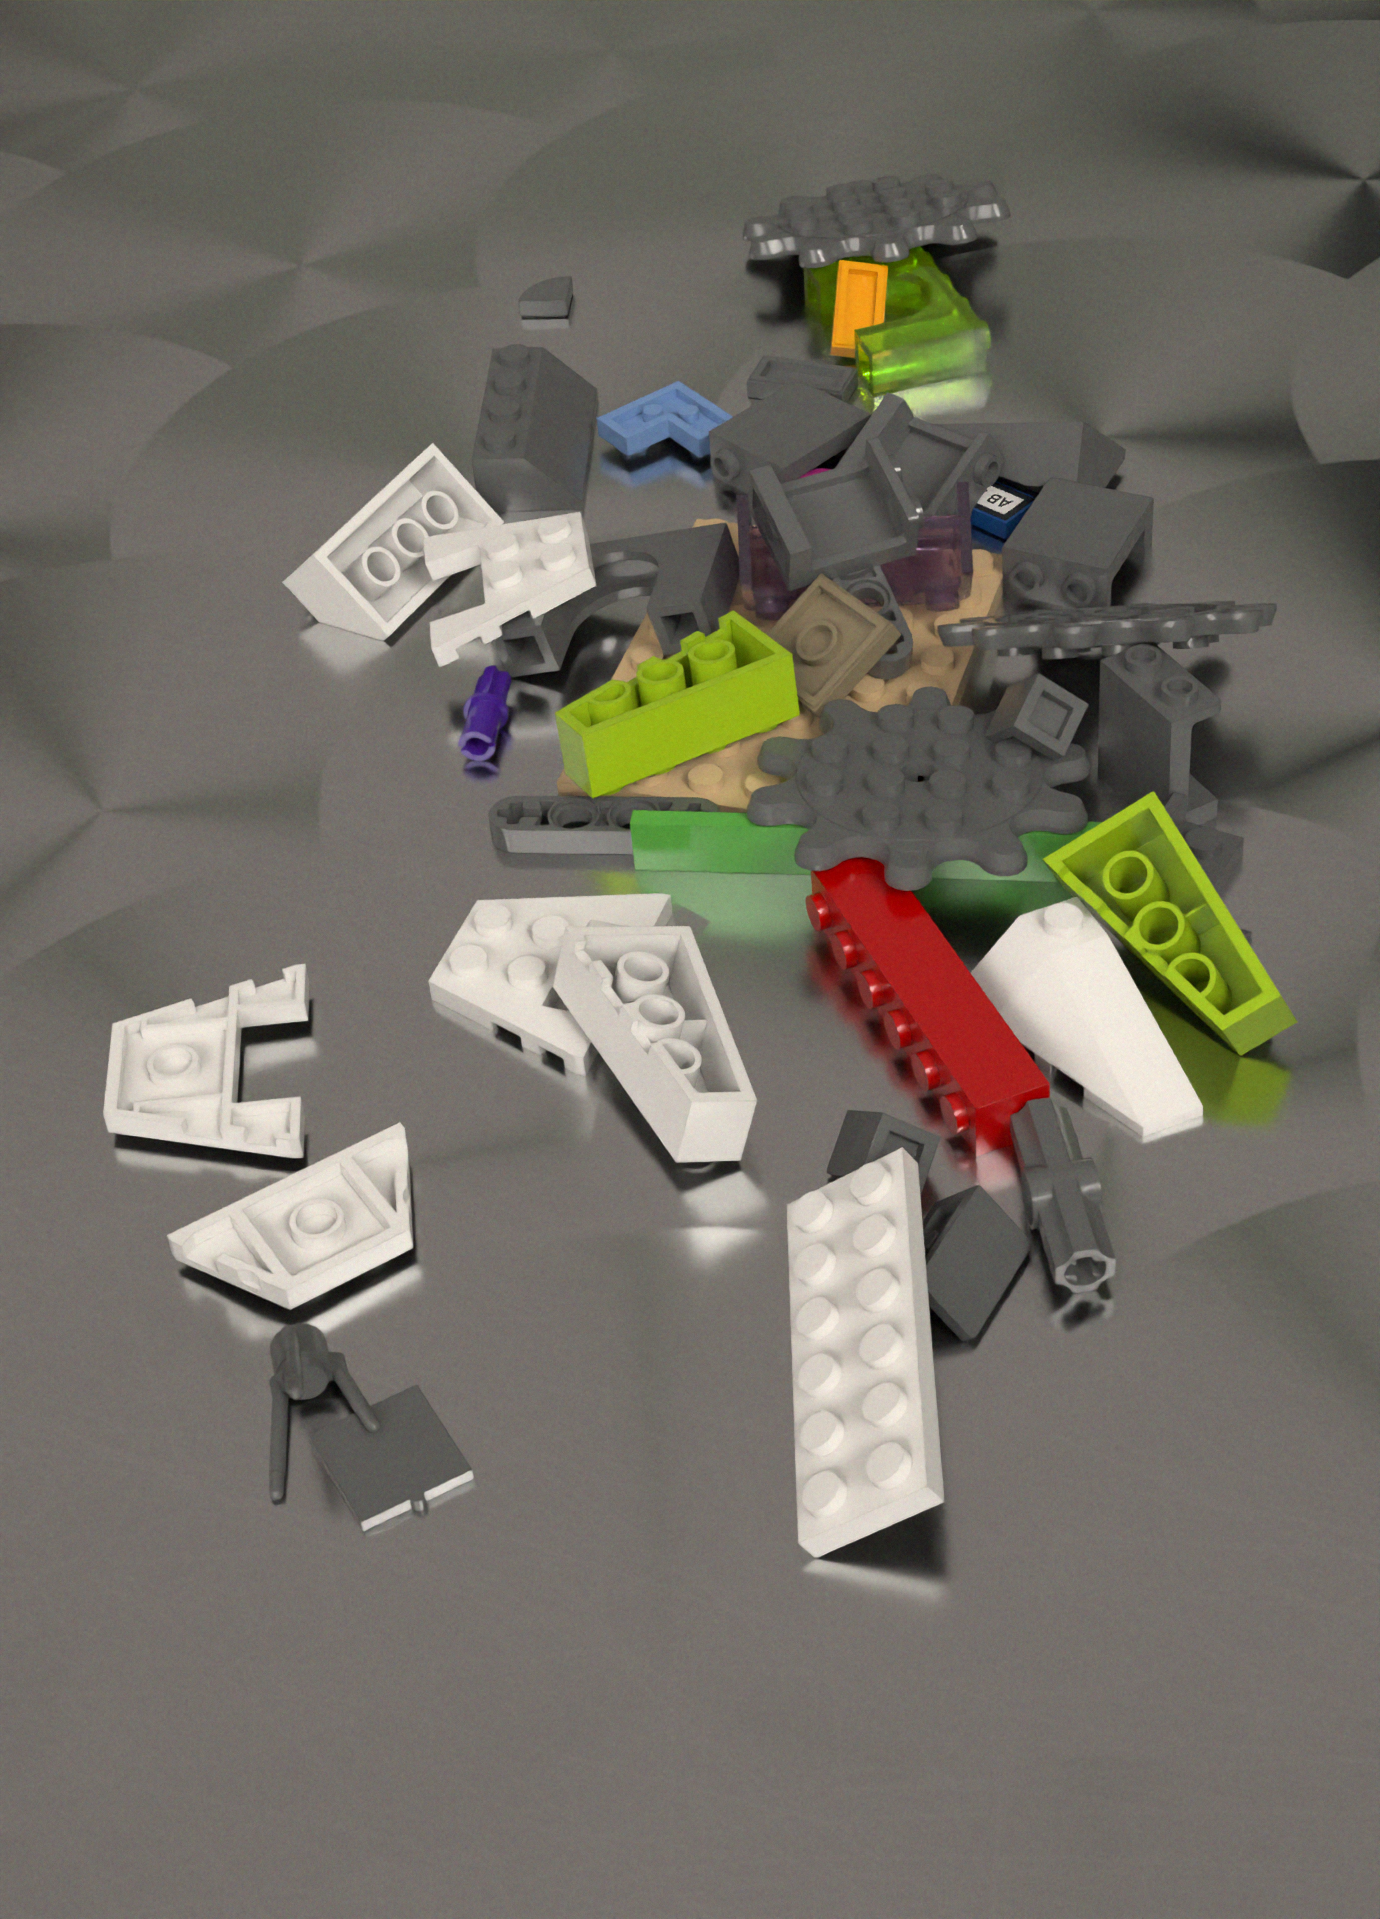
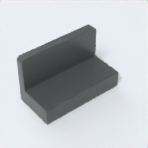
M980 1184L935 1202L922 1221L929 1306L962 1341H967L978 1335L1032 1247L1031 1240Z

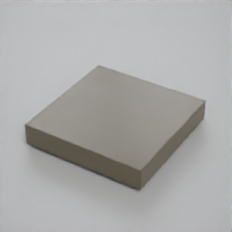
M820 573L766 635L792 653L798 703L817 718H820L824 706L832 700L845 699L901 636V633L887 619Z

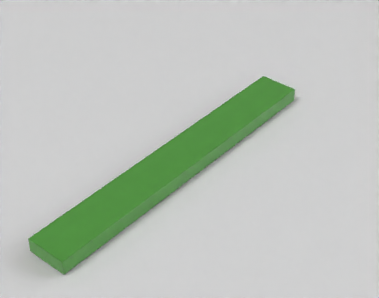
M632 811L630 830L635 870L811 875L810 870L801 868L794 860V852L798 841L809 830L804 826L796 824L757 825L747 818V813ZM1088 821L1087 826L1083 830L1071 834H1058L1049 831H1031L1022 834L1018 839L1022 842L1027 853V867L1016 875L996 876L989 874L971 861L954 860L942 862L936 866L932 872V878L1059 882L1042 859L1102 822Z

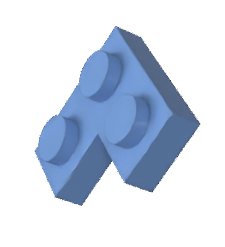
M677 381L598 417V436L627 456L643 452L649 446L670 437L698 457L711 454L709 431L733 416L680 381Z

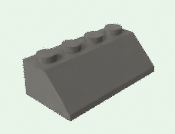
M513 344L492 350L473 449L472 466L476 491L495 512L583 509L598 402L597 388L543 347H526L520 344Z

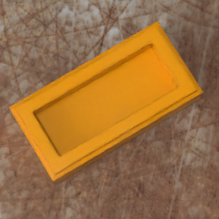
M839 260L830 355L879 361L882 350L888 275L887 265Z

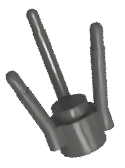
M310 1324L284 1326L276 1333L270 1344L274 1375L269 1380L272 1395L269 1496L275 1501L280 1500L284 1494L288 1399L290 1397L295 1400L314 1398L325 1390L329 1380L335 1381L366 1429L370 1433H376L381 1427L371 1406L348 1372L344 1354L341 1352H329L324 1333L316 1326Z

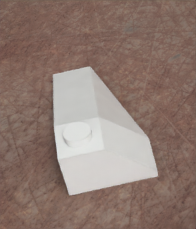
M1078 897L1020 915L972 970V976L1020 1043L1035 1053V1063L1050 1074L1058 1069L1084 1087L1085 1098L1140 1136L1144 1137L1203 1116V1105L1111 939Z

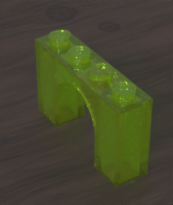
M921 246L909 249L910 254L907 258L894 262H876L870 256L839 259L887 265L888 275L884 314L909 316L854 330L856 369H858V377L873 398L886 395L887 392L895 393L986 371V350H989L991 347V335L987 323L976 316L967 298L959 295L952 286L949 276L942 274L934 264L931 254L925 252ZM839 260L824 267L804 268L805 304L821 326L833 324Z

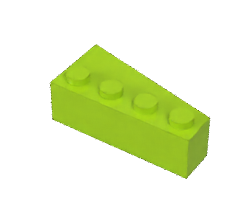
M732 610L718 618L720 629L705 637L704 633L696 631L680 640L681 651L663 660L652 656L637 665L636 677L632 680L624 682L612 679L555 712L565 774L592 799L599 796L612 795L621 791L628 784L651 775L667 773L678 764L703 754L719 752L730 743L755 733L769 732L775 729L778 724L800 716L792 653L736 611Z
M1154 791L1042 859L1063 888L1073 897H1078L1088 911L1239 1056L1298 1022Z

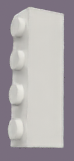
M432 443L283 581V584L320 623L384 641L450 576L432 580L425 564L423 539L434 535L502 525L504 521Z

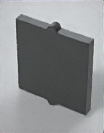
M417 1384L371 1405L372 1411L381 1426L376 1433H370L361 1419L354 1413L308 1434L311 1446L363 1532L410 1509L422 1511L425 1509L427 1501L474 1479L472 1468Z

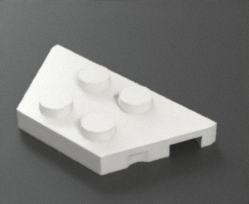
M399 1122L168 1234L167 1238L172 1255L177 1261L291 1310L413 1249L409 1147L405 1127Z

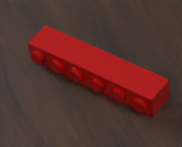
M855 857L844 860L828 870L811 871L812 894L806 896L805 903L812 926L817 932L824 930L831 941L832 950L840 968L851 970L857 979L860 995L867 1008H876L884 1019L886 1033L893 1047L896 1050L902 1048L911 1059L913 1072L919 1086L925 1092L931 1090L939 1101L943 1119L950 1132L954 1135L960 1133L976 1157L1012 1145L1010 1116L1019 1112L1027 1101L1050 1098V1083L912 891L897 890L890 887L885 882L884 865L875 859Z

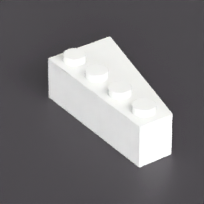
M565 927L553 988L675 1162L740 1161L757 1099L691 927Z

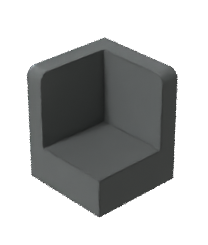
M1038 673L1007 687L984 737L993 743H997L1014 736L1054 761L1065 756L1089 704Z
M847 1110L827 1167V1174L841 1178L863 1165L874 1162L903 1147L918 1163L921 1196L941 1137L883 1112Z

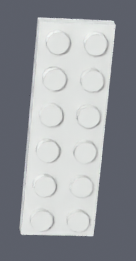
M903 1147L874 1162L867 1163L859 1169L815 1191L808 1192L801 1198L787 1204L798 1544L815 1558L945 1502L918 1163Z

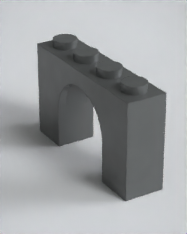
M727 523L590 544L596 586L534 619L526 611L502 624L503 635L493 640V644L505 671L511 677L558 671L561 668L574 632L586 618L611 603L631 597L651 596L646 610L663 654L679 653L681 651L680 640L696 631L704 633L705 637L720 629L718 618L729 613L743 567Z

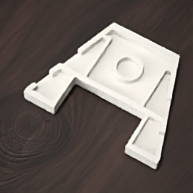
M581 512L434 535L423 539L425 564L433 581L481 565L485 603L430 622L431 649L439 667L459 659L456 648L477 637L485 645L502 636V624L528 611L529 615L534 619L596 586L588 531Z
M654 893L477 900L428 981L431 999L490 1030H494L499 1025L520 1036L523 1047L538 1055L547 1050L563 1058L566 1069L575 1074L586 1076L598 1051L570 1011L553 1008L559 998V995L553 988L565 927L666 926L672 915L671 895Z
M297 964L282 969L284 979L256 988L252 979L229 986L228 997L195 1007L192 998L113 1023L103 1110L108 1132L287 1158H303L305 1113L301 1096L237 1103L241 1029L251 1026L308 1021L309 977L306 964Z

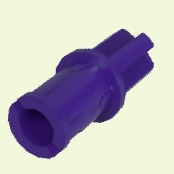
M496 665L485 667L483 675L478 677L474 694L466 700L463 708L466 722L458 741V747L463 746L460 750L461 753L475 761L487 760L494 754L498 731L506 724L509 716L506 700L512 682L511 676L507 671H499Z

